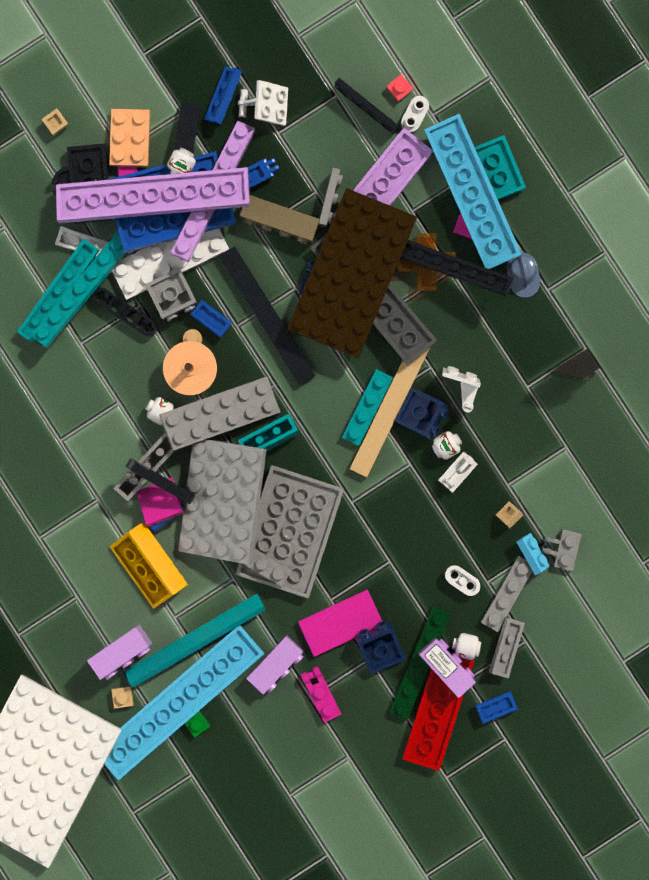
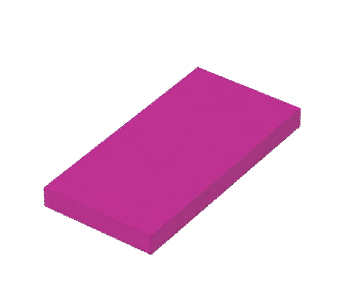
M367 589L298 621L315 657L354 639L362 629L371 630L375 628V625L382 620Z

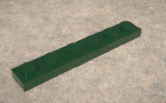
M432 606L390 709V714L408 720L429 669V665L419 655V652L435 637L438 641L441 639L451 613Z

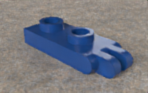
M275 158L269 161L263 159L248 167L249 189L275 176L274 172L280 169L278 165L270 167L276 163Z

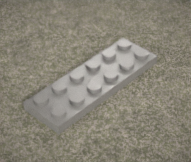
M264 377L167 411L159 416L171 449L175 451L280 413V409L268 377Z

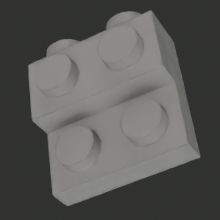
M180 267L145 284L163 320L171 321L178 317L177 313L183 310L187 313L195 309L194 305L197 304V301Z

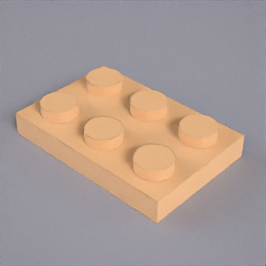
M111 109L110 167L148 168L150 110Z

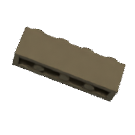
M251 195L250 206L242 207L240 219H243V223L247 225H260L261 229L267 232L275 230L279 232L280 236L285 238L295 237L297 242L305 245L308 242L313 243L320 221L318 218Z

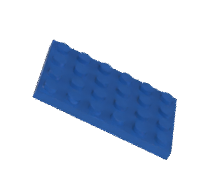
M216 151L194 157L196 163L191 172L213 170L218 160ZM165 164L108 180L171 174V169ZM216 209L205 232L236 224L233 209ZM191 212L115 218L124 253L177 240Z

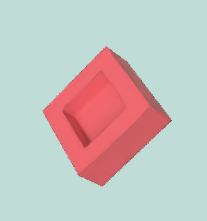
M402 74L386 87L398 102L413 90V87Z

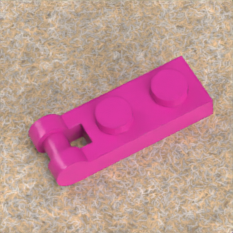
M314 667L308 673H302L301 677L324 723L341 715L319 667ZM317 677L319 682L312 685L310 680Z

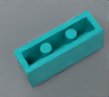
M287 414L239 439L238 442L240 445L263 448L269 451L299 435V431L290 414Z

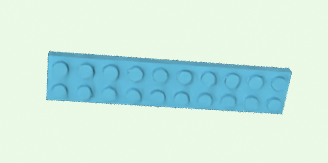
M241 625L232 630L120 728L122 729L121 734L105 762L106 767L118 781L265 654Z

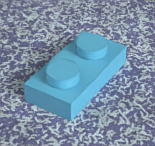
M531 533L517 541L535 575L542 573L549 567L547 558L541 552L536 539L533 538Z

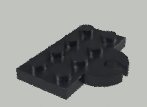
M106 144L67 147L69 166L57 171L51 183L57 185L59 182L68 184L108 180ZM56 189L52 190L53 194L56 196ZM113 219L80 221V222H74V223H75V224H80V223H91V222L111 221V220H113Z

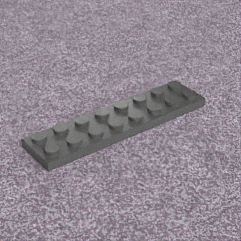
M326 235L310 247L316 256L319 254ZM389 284L373 325L408 366L435 344L437 340Z

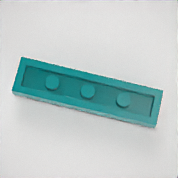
M377 369L375 370L342 438L358 446L360 445L393 377Z

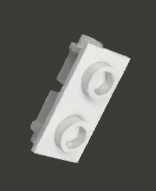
M463 451L440 477L439 481L453 493L478 464Z

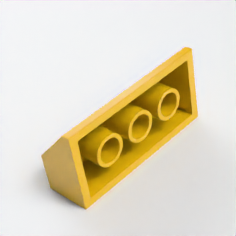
M144 522L109 546L153 609L188 585Z

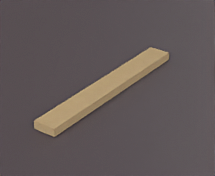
M429 349L408 366L402 360L350 470L365 477L368 476Z

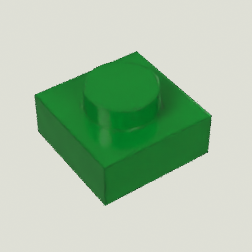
M200 710L184 723L194 738L211 726Z

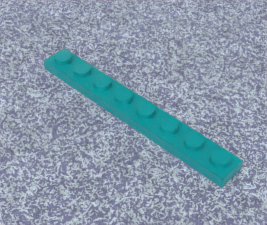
M118 231L31 334V337L45 348L50 346L126 254L124 253Z

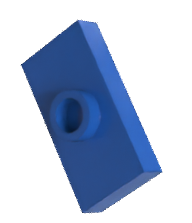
M203 300L199 302L190 314L220 338H222L232 324L230 320Z
M511 691L475 705L482 724L518 710Z

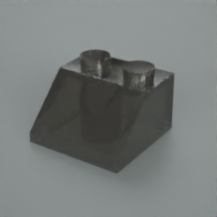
M585 349L549 373L552 376L575 381L583 379L585 382L597 375L595 371L599 369V366L588 349Z

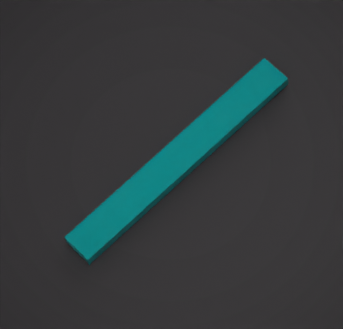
M253 595L125 670L129 684L132 688L265 611L266 609L259 595Z

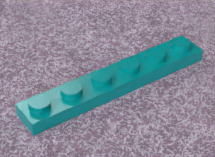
M83 238L17 332L31 343L35 342L31 334L90 265L100 251L97 247Z

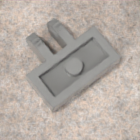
M562 529L560 540L545 536L544 541L552 544L556 543L558 548L557 551L543 548L542 552L556 556L554 567L573 571L582 534Z

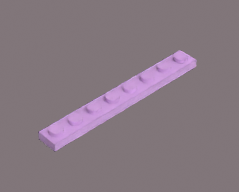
M237 121L213 170L237 168L255 133V128ZM216 209L192 211L171 251L172 256L189 263Z

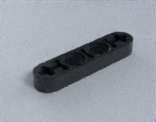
M98 287L92 294V299L96 304L143 335L151 337L156 334L158 326L152 319L107 289ZM98 292H105L104 296L110 300L107 307L105 306L107 302L103 299L97 301L98 296L96 295ZM116 301L122 304V309L119 312L112 310V304ZM131 312L138 314V320L134 323L129 322L127 319L128 314ZM142 317L145 318L143 320L145 324L149 325L152 323V332L148 331L146 333V328L142 325L139 328L136 327L141 322Z
M132 458L129 459L125 466L132 472L188 504H191L195 498V495Z

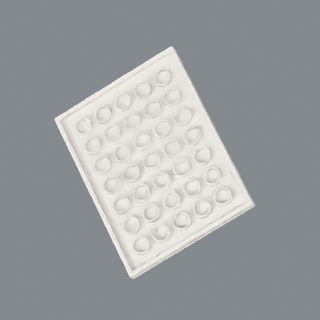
M21 675L0 713V841L49 868L122 729L24 675Z

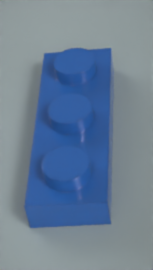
M224 68L204 120L221 125L236 86L239 83L242 71L237 68Z

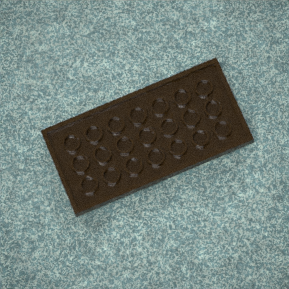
M346 188L287 330L359 359L417 216Z

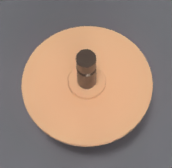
M186 341L175 345L167 353L163 363V374L168 385L176 392L184 395H196L207 390L214 382L217 374V363L213 353L205 345L194 341Z

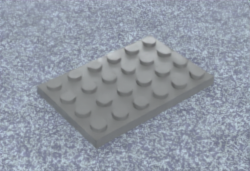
M205 439L192 445L186 490L194 494L195 498L191 504L186 502L184 504L186 509L183 513L178 551L247 565L251 564L267 449Z
M271 465L259 502L253 547L290 568L292 571L282 587L242 563H239L236 575L309 599L344 488Z

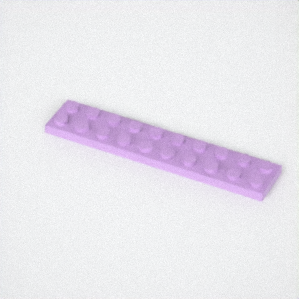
M248 168L57 184V222L69 223L250 206Z

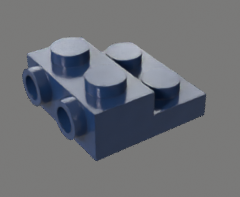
M411 387L394 421L431 440L432 436L436 437L439 433L440 427L438 425L441 419L445 420L449 413L448 405Z
M386 621L378 622L375 628L371 630L362 629L355 636L370 674L406 660L390 621L387 623Z

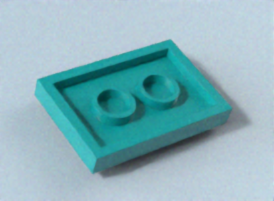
M505 135L474 147L497 200L526 189Z

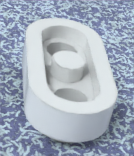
M416 96L411 100L401 120L402 129L405 128L410 133H414L419 129L429 109V102L425 97ZM420 102L423 104V107L417 108L416 104ZM409 119L414 120V124L409 125L407 121Z
M456 565L446 569L445 579L468 596L476 595L479 592L480 582L474 576ZM453 571L458 573L457 578L451 577ZM472 582L473 588L467 589V583Z

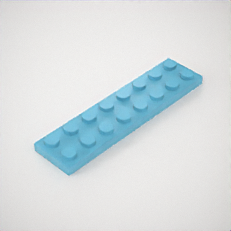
M460 114L424 129L484 267L491 269L522 255Z

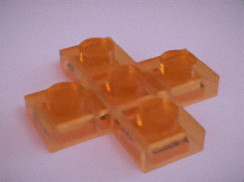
M417 233V243L436 250V233ZM443 252L456 257V252ZM400 258L398 273H417V292L437 291L436 271Z

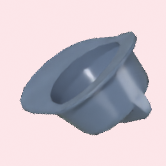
M521 252L522 255L507 262L508 276L513 277L512 291L517 296L530 297L540 287V276L535 259L530 254Z

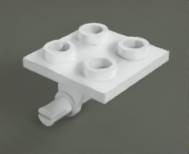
M257 80L256 98L247 100L248 90L240 89V100L237 104L239 106L238 117H247V106H255V119L286 126L287 87Z
M443 367L442 376L461 382L462 409L465 412H471L474 407L473 402L477 389L481 384L480 379L471 372L463 374L455 367Z

